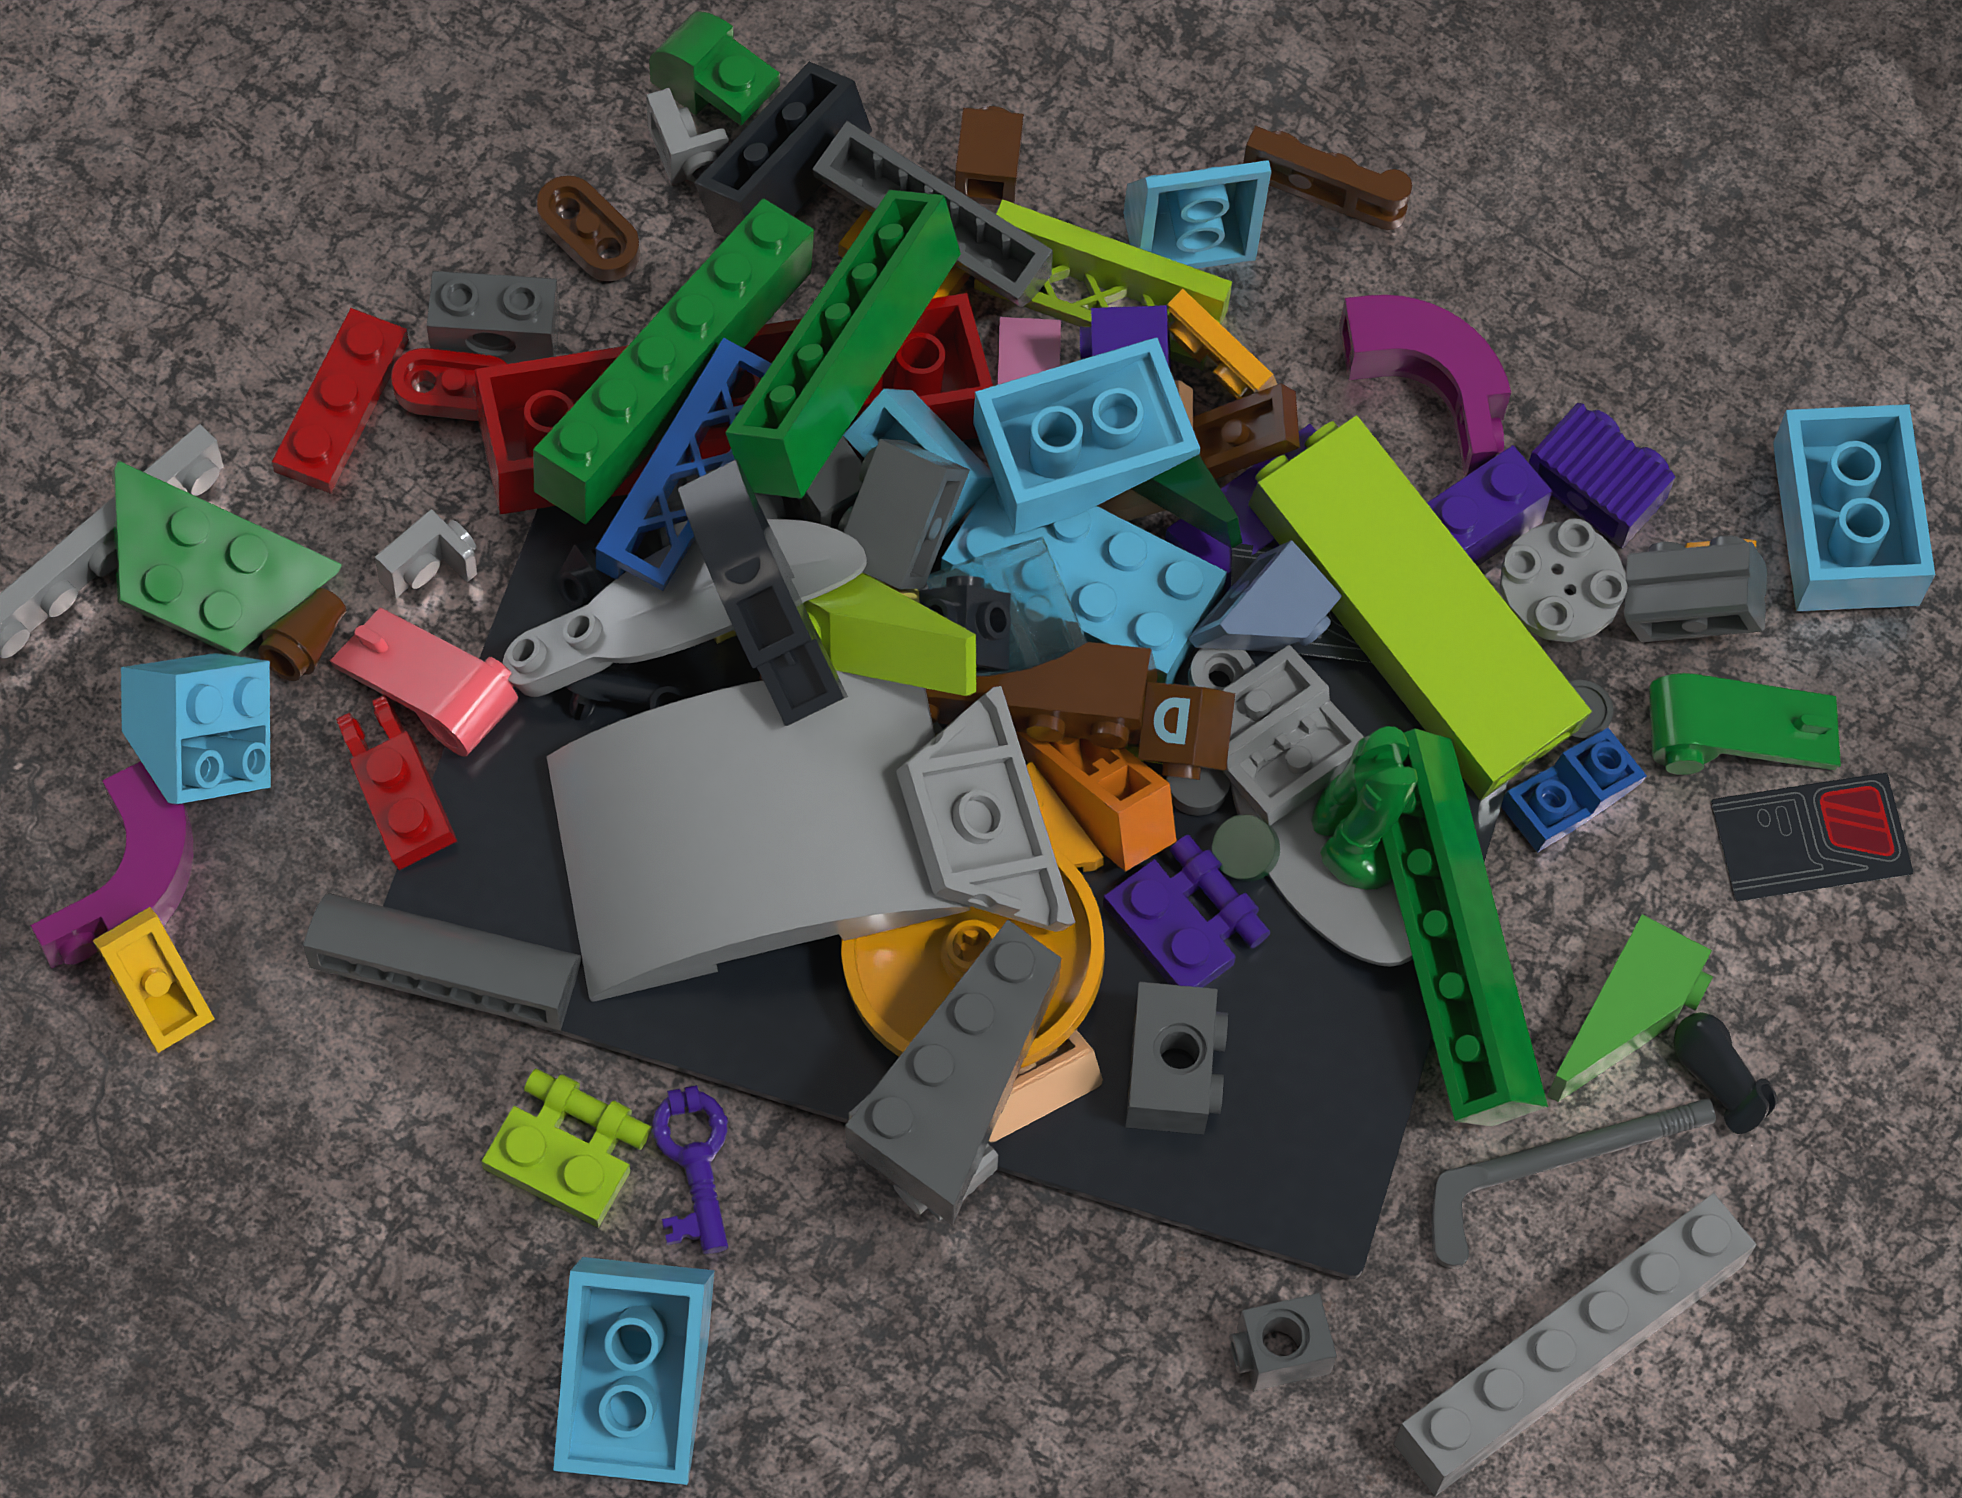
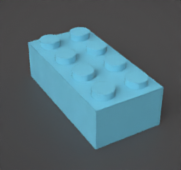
M994 482L976 501L942 557L940 588L946 587V578L951 576L984 578L985 588L1011 593L1010 616L1012 628L1063 654H1067L1087 642L1152 649L1157 670V683L1174 684L1195 649V646L1189 641L1188 637L1222 599L1227 572L1098 506L1075 517L1014 535L996 483Z

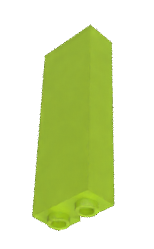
M1356 415L1340 427L1334 421H1331L1314 432L1306 440L1304 445L1307 449L1290 461L1285 455H1281L1258 472L1255 476L1258 483L1248 505L1279 545L1292 540L1342 595L1331 611L1425 731L1452 739L1461 776L1481 801L1520 773L1526 765L1536 758H1541L1576 733L1589 717L1592 710L1361 419Z

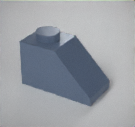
M1291 540L1260 554L1188 639L1196 648L1275 652L1296 642L1306 646L1316 640L1328 628L1331 620L1326 615L1342 595Z

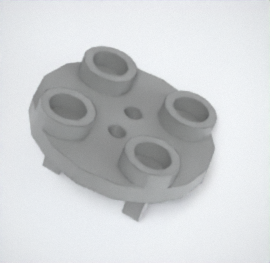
M1569 519L1563 523L1553 522L1531 528L1514 541L1505 555L1501 566L1500 591L1504 601L1528 631L1546 640L1574 642L1595 636L1613 622L1626 596L1627 582L1626 573L1617 551L1602 535L1596 533L1588 522L1582 519ZM1552 569H1559L1562 574L1556 575L1552 572ZM1571 589L1574 595H1567L1564 590Z

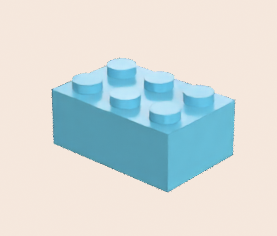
M1910 404L1786 410L1773 441L1796 612L1920 606L1935 577V569Z

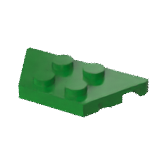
M119 460L112 471V485H114L116 521L114 522V533L118 559V571L116 573L118 603L230 655H237L263 634L266 629L287 615L340 571L341 563Z

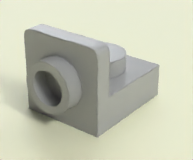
M670 88L646 94L647 126L671 185L686 180L695 182L729 146V139L725 130L720 128L697 135L690 111L687 107L678 109Z
M431 509L375 556L379 582L395 598H398L410 586L413 589H417L426 584L439 569L442 559L468 582L477 575L474 553L477 546L470 534L458 522L451 520L446 524Z

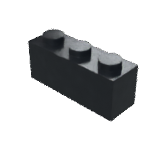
M809 61L694 182L715 233L727 238L763 198L794 216L824 184L813 176L812 169L846 121L867 134L872 132L854 80Z

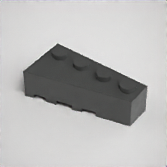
M1009 920L1005 922L845 1125L846 1148L951 1225L954 1224L963 1198L973 1175L977 1172L986 1151L987 1143L1000 1113L1004 1110L1014 1081L1024 1058H1026L1060 978L1062 958Z

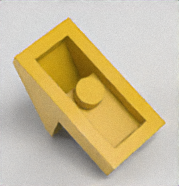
M151 907L93 940L111 973L110 979L158 1053L215 1020L160 919Z

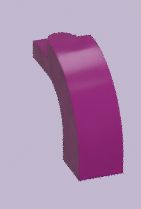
M1367 295L1345 298L1339 329L1348 381L1391 376L1403 377L1420 382L1436 392L1446 403L1454 419L1464 477L1504 451V431L1501 420H1504L1511 389L1504 368L1497 355L1473 327L1448 310L1416 298L1398 295Z
M141 761L102 780L111 806L126 831L124 856L115 874L96 892L30 925L51 969L62 963L72 965L88 959L98 951L93 942L94 939L149 907L157 914L164 927L173 916L184 896L190 879L194 856L192 827L185 803H168Z

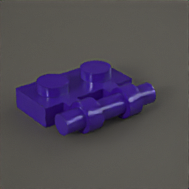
M1186 835L1179 839L1169 850L1183 867L1182 871L1170 878L1154 859L1107 893L1103 899V906L1169 985L1203 988L1235 963V954L1224 942L1227 938L1238 932L1249 947L1254 948L1261 944L1271 932L1256 915L1259 907L1247 893L1239 895L1222 875L1219 868L1222 866V863L1211 850L1202 851L1190 835ZM1200 888L1220 911L1218 915L1208 922L1188 900V897Z

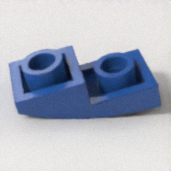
M1606 728L1563 752L1554 766L1508 790L1504 795L1501 807L1538 853L1616 803L1640 785L1647 775L1612 731Z

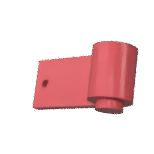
M381 607L364 625H360L355 629V634L330 660L335 669L415 711L425 727L439 742L463 757L468 756L518 702V696L513 689L514 685L508 680L511 671L501 662L492 657H488L484 662Z

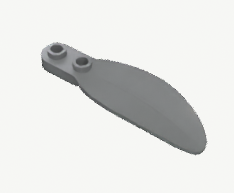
M767 519L795 578L791 580L802 602L821 596L846 584L860 575L866 567L867 557L863 547L856 539L837 529L808 521ZM695 539L664 591L626 571L619 579L614 580L602 590L588 605L518 636L508 647L504 655L503 665L511 671L508 680L527 696L539 697L600 672L612 663H633L671 654L734 630ZM669 545L644 559V561L659 568L670 551L671 546Z
M1201 648L1196 653L1189 668L1188 684L1189 686L1206 687L1222 691L1226 687L1213 685L1209 679V673L1213 671L1224 672L1229 677L1231 685L1256 668L1245 650ZM1231 782L1230 787L1237 814L1252 815L1262 820ZM1324 789L1270 825L1275 830L1280 841V856L1276 866L1267 876L1276 890L1301 919L1341 951L1362 961L1391 967L1402 965L1413 959L1393 879L1379 889H1359L1340 881L1323 864L1320 854L1325 842L1333 836H1324L1316 833L1313 829L1311 818L1315 805Z

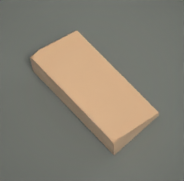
M1077 1029L1050 1054L1019 1070L1004 1110L1000 1113L990 1136V1142H996L1093 1091L1102 1084L1103 1079L1095 1052Z

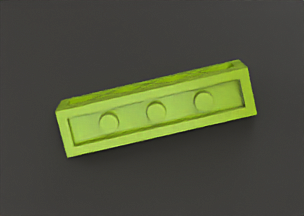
M1002 199L996 215L1053 250L1052 275L1041 288L1042 293L1038 292L1024 307L1079 327L1092 326L1091 308L1109 307L1107 304L1125 297L1141 302L1142 306L1167 305L1183 288L1222 325L1228 311L1232 281ZM1072 277L1083 281L1091 296L1074 303H1069L1057 298L1051 283ZM974 280V289L1010 301L980 281ZM1099 287H1100V288H1103V289H1106V290L1103 291V292H1101L1100 289H1099ZM1167 305L1169 323H1171L1174 320L1168 311L1169 307ZM1170 336L1171 360L1203 371L1208 356L1198 363Z

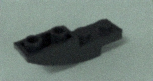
M734 460L679 487L678 491L686 515L722 604L752 668H758L785 726H789L847 698L848 695L791 580L795 578L739 461Z

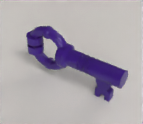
M697 1085L684 1087L683 1092H681L680 1088L667 1091V1098L655 1110L651 1135L665 1156L678 1162L679 1166L685 1168L688 1186L691 1188V1200L694 1203V1213L687 1215L686 1218L681 1220L674 1216L662 1219L663 1230L672 1228V1234L665 1235L666 1245L681 1243L685 1237L692 1240L700 1239L702 1253L715 1254L725 1251L729 1247L720 1204L717 1200L718 1195L715 1192L716 1185L713 1184L714 1176L711 1162L725 1142L729 1121L719 1103L713 1097L699 1091ZM686 1107L688 1113L702 1111L703 1109L709 1116L708 1122L711 1127L709 1138L705 1143L692 1142L684 1147L679 1146L670 1137L671 1129L668 1127L670 1116L685 1114L684 1108Z

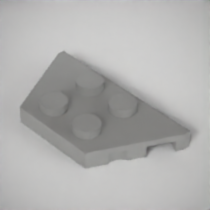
M993 687L896 770L897 777L935 896L1050 931H1063L1076 922L1002 687Z

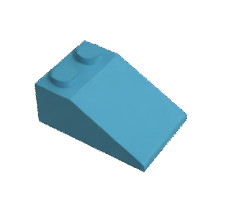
M1269 160L1224 167H1210L1174 174L1152 175L1128 183L1123 214L1130 245L1196 269L1255 261L1271 175Z
M1157 337L975 392L973 424L1014 535L1075 517L1200 454V446Z
M582 1257L570 1270L553 1471L684 1485L689 1483L709 1339L715 1270Z

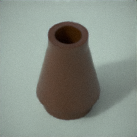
M325 588L316 589L310 598L263 632L264 642L258 649L260 658L270 661V670L289 681H298L302 675L312 674L339 621L347 612L345 604L333 592Z

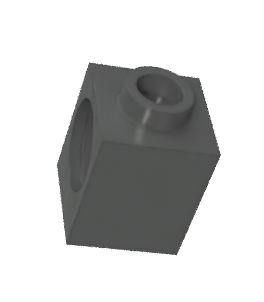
M1320 1293L1242 1310L1237 1326L1238 1333H1233L1229 1336L1236 1370L1239 1374L1249 1373L1253 1392L1329 1375L1337 1358ZM1271 1332H1283L1294 1339L1298 1350L1288 1356H1278L1271 1353L1265 1347L1262 1338Z

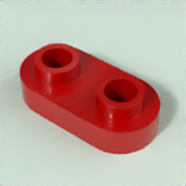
M430 348L413 349L403 354L394 364L391 374L394 395L397 402L404 409L414 414L479 421L475 396V369L507 363L491 355ZM425 381L435 385L432 390L424 393L414 389L418 383Z

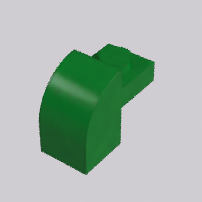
M697 11L692 13L658 47L649 59L650 82L661 90L670 88L674 100L683 107H687L695 116L708 103H711L740 126L780 86V73L734 39V31L731 24L707 12Z

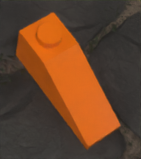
M1016 732L1022 754L1027 762H1033L1097 849L1124 871L1131 869L1177 842L1170 783L1127 749L1103 748L1093 744L1089 739L1064 737L1063 740L1058 742H1044L1031 738L1024 732Z

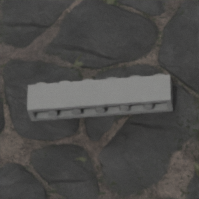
M1711 1194L1404 1421L1393 1444L1432 1494L1437 1496L1740 1270L1757 1244L1716 1194Z

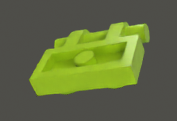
M535 1068L525 1084L524 1091L544 1101L543 1108L536 1117L513 1106L482 1159V1167L485 1171L599 1228L630 1174V1164L612 1156L611 1153L619 1140L641 1150L650 1136L652 1127L632 1117V1109L613 1100L608 1105L580 1091L579 1082L563 1074L555 1078ZM567 1114L597 1128L590 1143L559 1129Z

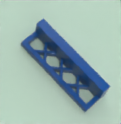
M726 338L722 339L597 545V570L614 579H619L623 572L627 571L662 591L665 590L695 540L685 509L670 512L667 499L680 478L695 474L699 478L705 475L707 471L718 469L735 460L731 449L729 453L702 459L699 446L713 425L729 422V425H731L744 406L734 407L730 396L744 371L746 370L762 379L772 363ZM687 521L677 537L674 524ZM665 527L671 549L661 566L657 568L634 554L648 531Z

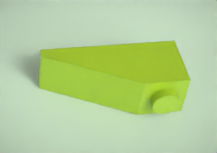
M862 572L846 584L803 602L836 671L963 696L976 692V634Z

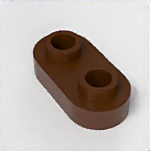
M560 176L550 180L541 188L537 197V213L542 229L590 276L603 281H615L626 277L636 268L640 258L639 237L636 229L587 181L576 176ZM568 209L579 213L572 219H563L559 216L562 211ZM606 249H614L619 252L618 256L610 259L602 258L599 254Z

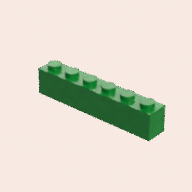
M889 190L727 429L726 435L734 459L739 461L753 492L803 498L958 260L961 252L944 195Z
M763 198L533 449L534 492L586 525L662 440L722 339L726 338L744 348L811 274L814 229Z
M1412 729L1404 733L1410 747V752L1402 764L1403 767L1414 768L1417 772L1418 780L1402 814L1392 828L1382 836L1454 1120L1456 1122L1492 1127L1546 1108L1548 1104L1453 741L1447 737Z

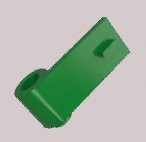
M1689 673L1662 676L1652 681L1649 685L1652 757L1658 764L1666 766V770L1669 773L1688 775L1700 772L1704 769V764L1714 760L1722 753L1828 770H1836L1841 766L1836 696Z

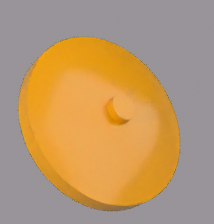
M1052 846L1076 922L1063 931H1050L970 906V911L846 941L842 939L843 971L851 999L864 1024L886 1048L897 1056H901L1007 920L1014 923L1062 958L1059 983L1020 1069L1044 1058L1074 1033L1084 1020L1098 993L1104 968L1105 942L1101 915L1091 888L1080 871L1062 852Z

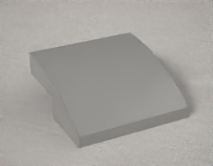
M1290 645L1222 690L1236 693L1227 768L1223 772L1255 812L1269 826L1327 787L1335 777L1344 771L1351 761L1356 743L1361 738H1364L1330 701L1329 686Z

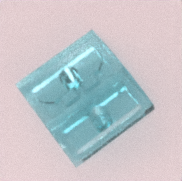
M1044 537L1004 547L929 574L927 580L929 589L946 587L947 577L975 576L985 579V588L1011 593L1009 670L978 673L976 676H991L1026 670L1060 658L1087 643V639Z

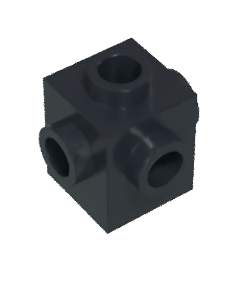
M951 576L946 578V587L919 590V603L976 634V674L1009 670L1011 593L985 588V579L975 576Z

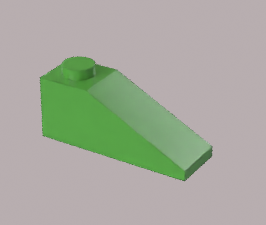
M1642 914L1560 1066L1547 1096L1557 1102L1561 1101L1672 1027L1683 1006L1696 1011L1713 976L1702 971L1712 950Z

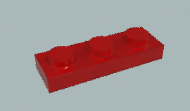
M350 308L272 460L275 473L329 494L332 493L391 377L394 364L401 357L409 341L406 328Z

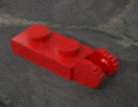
M383 695L372 701L373 711L389 740L369 749L364 739L365 733L359 721L353 718L350 712L336 720L344 741L353 756L350 759V763L391 860L401 870L457 842V839L414 740L407 731H404L391 701L387 696Z

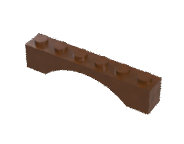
M1087 642L1060 658L1026 670L991 676H976V692L968 696L927 688L926 693L932 723L950 724L990 689L1001 686L1016 732H1024L1031 738L1044 742H1058L1063 740L1064 737L1089 739L1093 744L1103 748L1121 749L1126 747L1127 744L1140 745L1147 682L1157 683L1158 675L1152 649Z

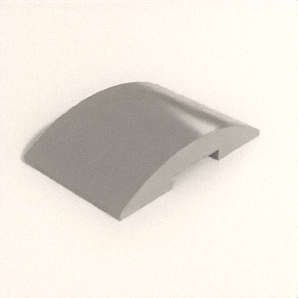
M836 671L848 697L789 726H785L762 680L713 691L648 710L596 730L548 755V768L589 999L592 1002L718 972V963L837 934L846 941L970 911L971 909L968 905L934 895L896 770L935 737L926 688Z

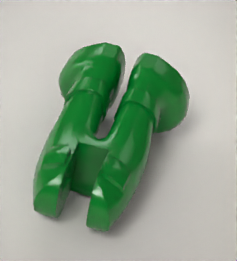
M1386 726L1361 738L1356 743L1350 763L1323 790L1311 818L1313 829L1316 833L1324 836H1333L1325 842L1320 854L1323 864L1340 881L1359 889H1379L1393 879L1382 836L1392 828L1402 814L1418 780L1417 772L1414 768L1403 767L1402 763L1408 756L1410 747L1404 733L1396 727Z

